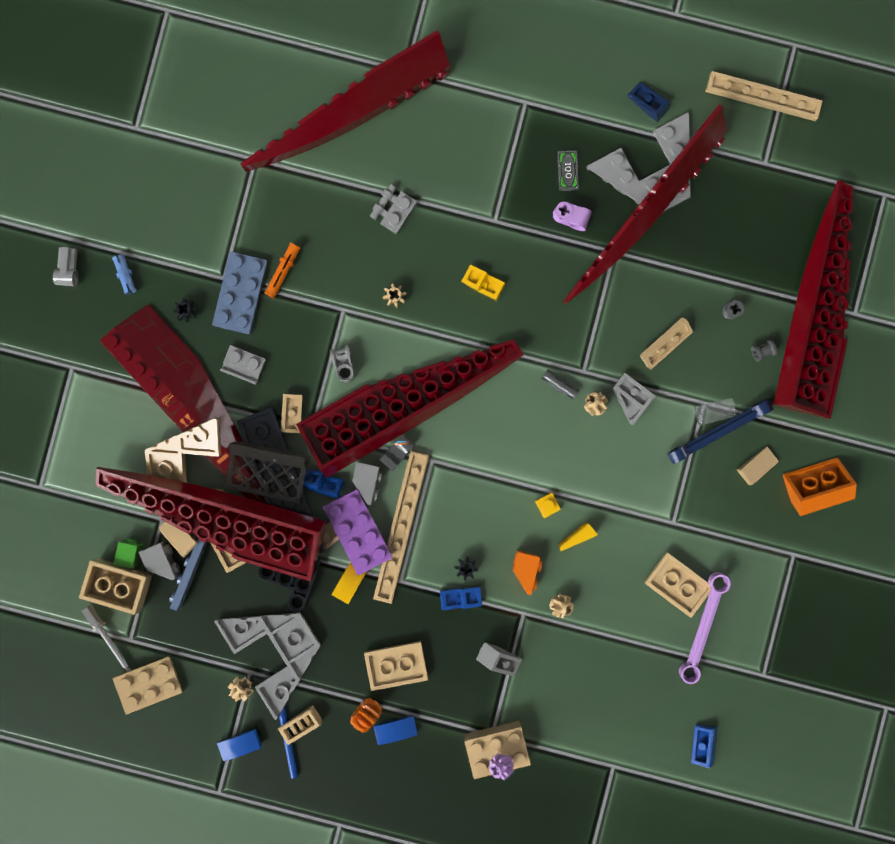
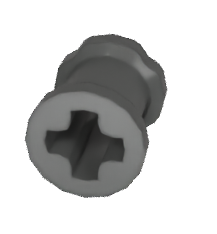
M733 300L722 308L723 316L730 320L739 317L744 312V306L738 300Z
M770 339L759 346H752L751 352L754 359L760 362L762 358L777 355V348Z

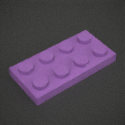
M358 489L323 506L357 575L393 558Z

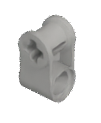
M345 345V348L338 350L330 349V356L337 377L344 383L352 382L355 379V370L349 345ZM349 369L351 371L350 376L345 379L342 378V371Z

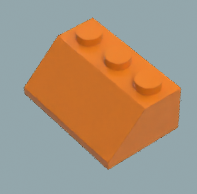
M838 457L783 474L791 503L800 516L854 500L856 496L857 484Z

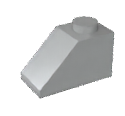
M484 642L476 658L477 661L491 671L513 677L523 660L496 645Z

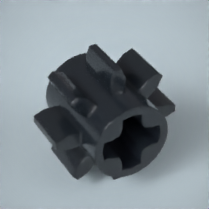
M182 298L180 303L175 302L177 306L173 312L178 314L177 319L181 321L184 318L187 323H189L190 318L196 319L195 311L199 309L193 307L195 302L190 300L187 303L185 298ZM185 307H186L187 310H188V313H187V314H186L185 311L183 310Z
M468 556L464 561L459 558V566H454L455 569H459L456 576H464V581L469 576L474 579L473 571H478V568L473 567L476 560L470 562ZM465 564H469V568H472L467 573H464V570L461 569V567H465Z

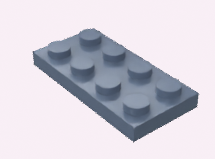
M230 251L212 326L248 335L251 334L268 265L267 260Z

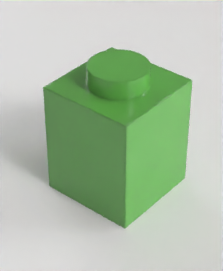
M126 538L118 542L113 565L131 569L138 567L140 560L139 552L142 551L143 544L137 543V539Z

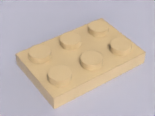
M668 552L663 555L643 582L690 618L693 617L711 590L708 582Z
M421 641L364 652L371 691L428 680Z
M170 655L112 678L126 715L183 692Z

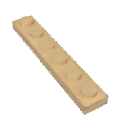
M714 71L710 73L705 92L812 121L818 119L822 100Z

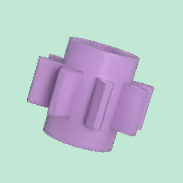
M499 752L489 761L491 763L489 767L490 772L495 778L502 777L505 780L514 772L512 769L514 766L513 760L508 755L502 756Z

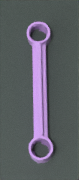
M714 572L708 579L711 590L688 660L679 667V675L687 684H694L700 679L701 673L698 665L721 595L726 593L731 586L729 578L722 572ZM722 577L725 585L722 588L716 589L713 582L716 578ZM689 667H693L695 673L691 678H687L683 674Z

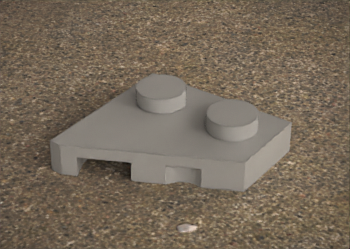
M626 373L622 374L612 388L631 425L635 424L655 397L653 393Z

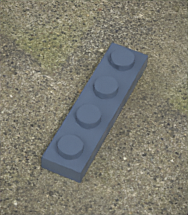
M195 537V541L198 544L193 548L191 556L188 555L185 560L184 566H186V569L177 580V584H179L177 591H173L169 601L172 602L170 609L177 611L182 608L208 541L204 543Z

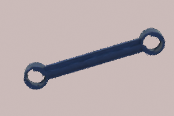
M769 399L760 401L750 407V409L714 429L671 450L667 455L672 464L678 463L689 457L690 454L755 418L771 412L774 408Z

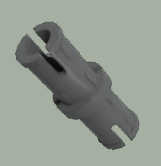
M549 369L541 378V380L554 387L555 391H560L571 400H574L580 391L566 382L565 378H560Z

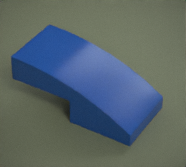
M306 469L300 481L302 487L310 491L337 499L345 484L343 479L326 478L321 471Z
M480 587L440 590L442 610L482 606Z
M413 715L373 725L378 745L418 735Z
M256 729L242 732L237 736L223 739L217 743L223 761L248 754L262 747Z

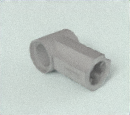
M59 247L58 264L53 272V282L55 285L77 286L79 278L78 271L76 270L77 249Z

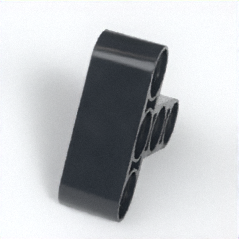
M318 558L312 580L308 581L309 587L307 588L301 586V578L291 576L290 581H285L282 578L283 573L274 570L272 575H268L263 567H259L258 574L263 580L291 589L288 606L291 610L298 612L308 603L321 567V562ZM294 597L301 598L303 604L297 606L294 603Z

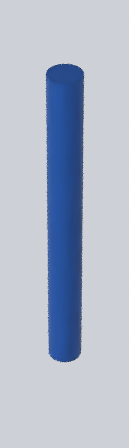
M285 706L279 714L281 726L288 722ZM284 740L291 778H297L298 771L292 743L288 745Z

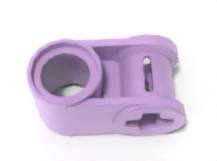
M560 202L553 211V218L556 222L570 226L573 229L586 231L592 211L568 202ZM561 209L565 210L564 216L561 215Z

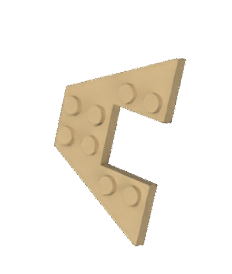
M220 418L211 419L145 449L147 475L187 483L185 454L221 455Z

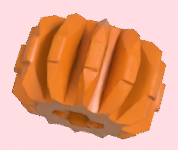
M366 698L353 712L350 723L362 733L367 732L376 723L382 712V707L377 701Z

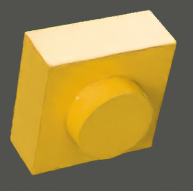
M552 492L535 501L543 518L561 510Z

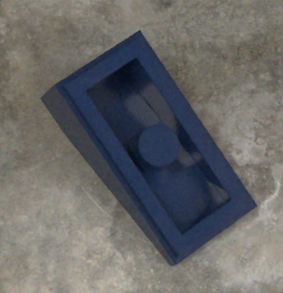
M639 82L628 94V98L656 122L670 108L668 100L642 82Z

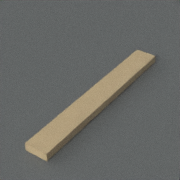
M410 451L387 542V547L393 558L382 563L373 597L374 600L392 604L429 458L427 454Z

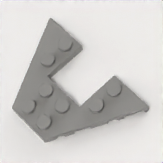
M689 113L674 119L653 132L670 165L689 142ZM620 148L589 164L586 168L603 178V181L613 185L622 194L629 196L639 205L669 166L639 181ZM690 185L682 194L679 192L663 212L689 199Z
M301 612L215 620L216 626L234 654L267 634L287 665L286 667L255 686L263 702L276 720L321 645Z

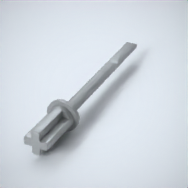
M92 604L83 609L81 612L92 626V632L95 630L99 631L115 657L126 669V672L130 671L131 669L128 667L126 660L103 628L106 622L102 621Z

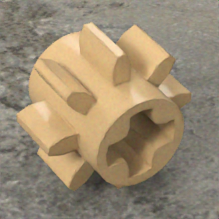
M392 283V288H384L387 295L383 296V299L389 300L387 306L395 304V307L398 308V303H405L402 296H406V292L401 293L402 286L400 285L396 288ZM396 292H398L397 294L399 298H394L393 300H391L392 297L390 294H395Z
M593 392L586 397L585 401L587 404L584 405V408L591 416L594 414L602 415L607 409L605 404L609 401L601 392Z
M560 593L558 596H554L550 601V609L554 610L552 615L563 619L565 616H570L574 609V604L570 602L571 597Z
M236 677L228 686L231 689L229 696L235 699L236 702L240 699L246 701L253 693L251 689L252 682L246 679V677L241 679Z

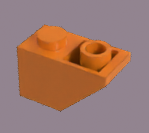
M516 550L512 569L526 593L531 595L532 590L536 591L538 580L535 578L537 572L541 571L542 561H540L539 555Z

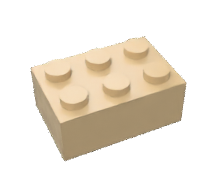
M101 558L90 560L79 598L133 615L141 612L153 574L134 568L113 565L114 562Z
M520 720L464 734V741L474 779L492 775L489 769L491 765L489 761L499 752L502 756L508 755L511 757L514 763L512 769L531 765Z

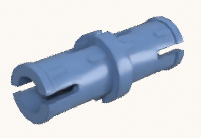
M124 254L118 255L119 258L116 256L112 257L118 272L116 275L122 283L124 294H131L130 291L135 293L137 290L131 277L133 274L128 269Z

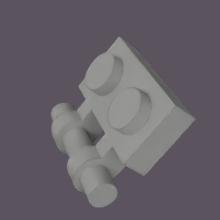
M390 184L387 190H384L381 194L382 198L378 204L373 206L370 217L376 220L381 215L384 217L381 225L397 235L417 205V201L402 191L398 197L394 196L393 193L397 188ZM390 201L393 204L387 212L383 208Z

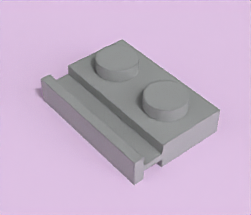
M230 345L220 371L257 385L267 359Z

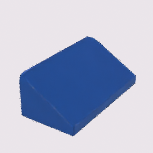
M695 725L692 764L711 768L714 765L718 727Z

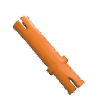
M293 243L289 244L283 258L279 259L281 262L264 294L275 299L290 268L294 266L293 262L301 249ZM289 255H291L285 269H283ZM282 272V274H281V276H280V278H279V280H278L276 286L273 287L274 284H275V282H276V280H277V278H278V276H279L280 273Z

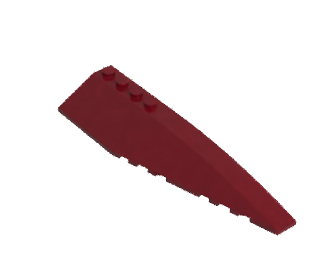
M439 31L433 32L364 74V80L359 83L354 81L348 85L350 88L344 94L337 93L330 100L329 105L324 103L298 122L300 126L294 130L291 128L283 132L285 135L282 139L272 140L266 146L267 149L265 151L260 149L240 163L245 172L286 160L323 145L366 123L384 111L396 108L401 101L413 98L416 92L421 89H428L436 80L441 81L449 75L448 73H450V64Z
M720 104L705 120L562 302L564 305L595 282L643 236L679 192L682 194L690 185L687 181L691 177L694 179L701 171L699 166L702 162L707 163L713 156L711 152L713 148H719L724 142L725 138L723 136L727 132L723 107Z
M514 339L490 346L489 349L483 351L472 352L473 354L464 357H455L454 360L448 362L442 361L419 368L406 375L403 373L390 380L384 379L371 386L369 384L362 386L297 423L296 425L321 472L328 478L433 417L493 378L523 356Z
M103 467L96 468V486L117 497L122 496L126 498L127 502L132 505L137 504L145 508V512L160 516L162 521L187 534L193 533L204 543L208 541L214 544L216 549L221 552L225 550L232 554L231 557L246 563L304 580H312L324 537L325 520L182 481Z

